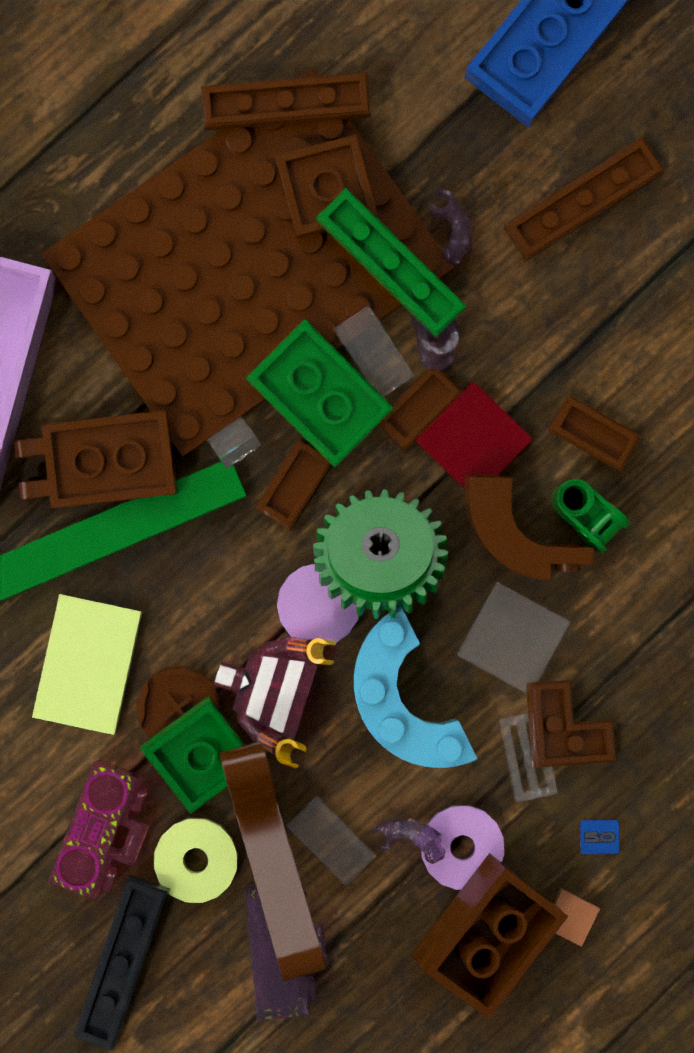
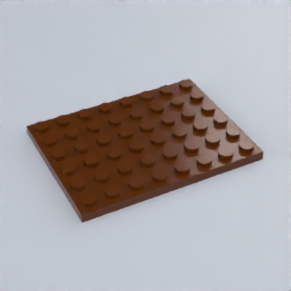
M310 68L297 78L315 77L318 75L313 68ZM349 119L222 129L41 253L150 411H168L171 439L183 458L267 401L246 380V377L304 319L339 351L403 306L328 232L300 239L296 238L275 155L357 135L378 219L440 280L454 271L455 267Z

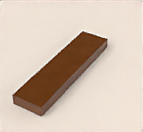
M367 72L201 86L205 131L371 117Z
M641 137L505 224L504 230L525 262H527L660 177L665 170L644 138Z

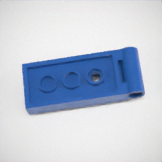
M521 0L468 65L464 78L529 128L631 0ZM576 1L580 7L576 9L571 8L567 2Z

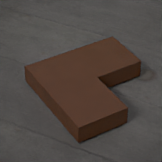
M571 680L526 683L532 767L616 762L613 720L574 722Z

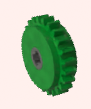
M369 490L365 492V499L361 501L354 495L349 496L350 506L347 508L339 503L336 504V518L331 515H325L324 525L326 528L317 529V541L319 542L313 545L314 556L317 557L314 559L315 572H321L319 574L321 586L330 585L328 587L330 599H334L339 595L342 596L341 608L346 609L353 603L356 605L358 616H361L365 609H370L374 619L379 618L381 610H388L391 618H395L398 607L402 606L407 613H411L413 600L423 605L427 603V593L425 590L432 593L437 592L438 581L436 579H444L445 566L443 565L447 564L448 551L444 550L447 546L446 535H440L441 522H431L432 510L430 508L421 513L419 512L418 499H414L410 504L404 502V493L400 492L394 499L389 498L387 490H382L380 497H373Z

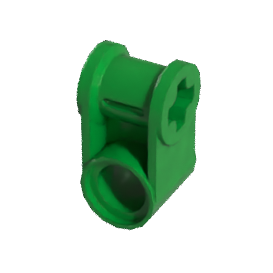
M572 479L562 482L552 492L551 503L556 513L575 530L587 545L593 547L600 555L607 551L606 545L622 528L627 530L631 525L630 521L620 510L605 500L583 480ZM569 487H573L581 493L582 504L577 510H570L563 502V494Z

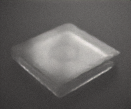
M496 582L456 655L527 694L526 683L539 681L570 621Z

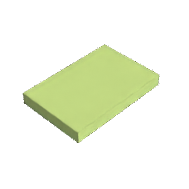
M59 594L32 718L115 735L143 612Z

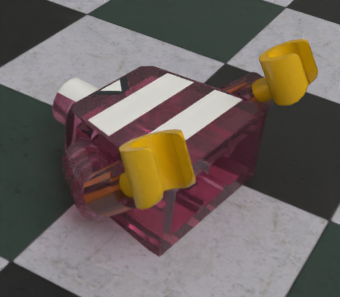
M289 636L263 643L257 653H250L245 668L222 661L216 676L215 686L237 692L232 710L238 712V724L254 742L262 741L264 749L275 755L280 763L293 768L299 766L290 759L293 749L297 748L304 752L307 750L304 744L294 741L317 666L318 664L332 665L334 663V660H326L323 657V648L326 645L336 646V642L330 639L316 638L312 640Z

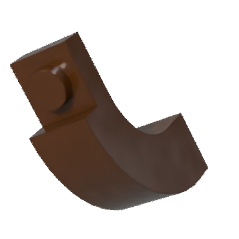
M465 474L464 498L469 523L483 547L503 565L518 574L548 581L551 578V564H556L555 570L564 572L581 571V565H593L594 548L587 544L537 542L528 539L522 534L512 514L513 478L507 475Z

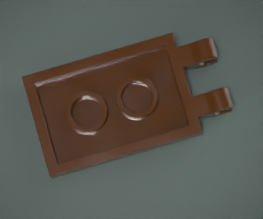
M167 410L41 425L43 438L14 441L16 458L45 455L47 480L19 483L21 500L50 496L51 509L178 494Z

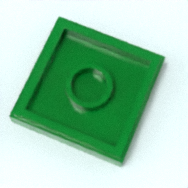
M208 696L142 744L140 748L191 814L228 787L219 753L244 746L245 743Z

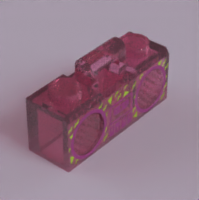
M100 759L93 762L48 883L89 899L97 900L101 896L102 891L109 893L118 873V868L112 867L114 860L131 866L135 865L149 825L130 818L133 811L140 813L149 790L142 787L145 776ZM121 826H124L130 830L121 851L114 848Z

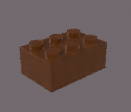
M489 853L411 955L426 974L490 1019L565 922L568 915L551 899Z

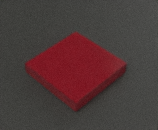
M473 381L415 440V443L464 489L465 474L498 475L533 439Z

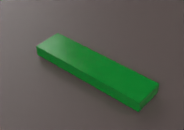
M347 188L316 217V221L435 338L466 309L467 306Z

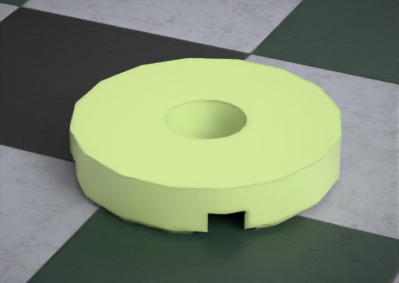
M187 818L175 823L161 836L154 851V870L159 883L170 888L169 894L188 903H204L217 898L230 886L238 869V851L232 837L221 824L207 818ZM199 848L207 854L208 865L204 870L195 872L186 866L184 857L188 850Z

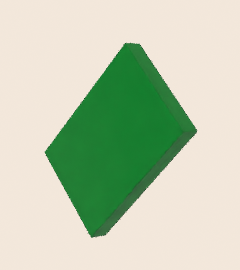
M306 319L246 377V380L334 468L394 409Z

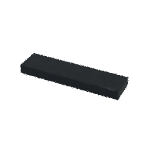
M132 874L128 876L75 1029L74 1037L112 1051L116 1047L170 888Z

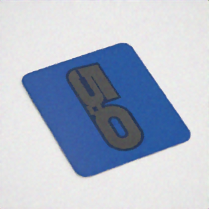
M582 820L580 822L581 853L618 854L619 822L617 820Z

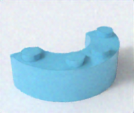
M398 607L395 618H391L388 613L371 629L357 655L354 668V694L362 720L369 732L385 749L412 764L432 768H448L472 762L477 757L457 719L440 723L423 721L411 714L401 702L397 688L398 670L405 656L420 643L402 607Z

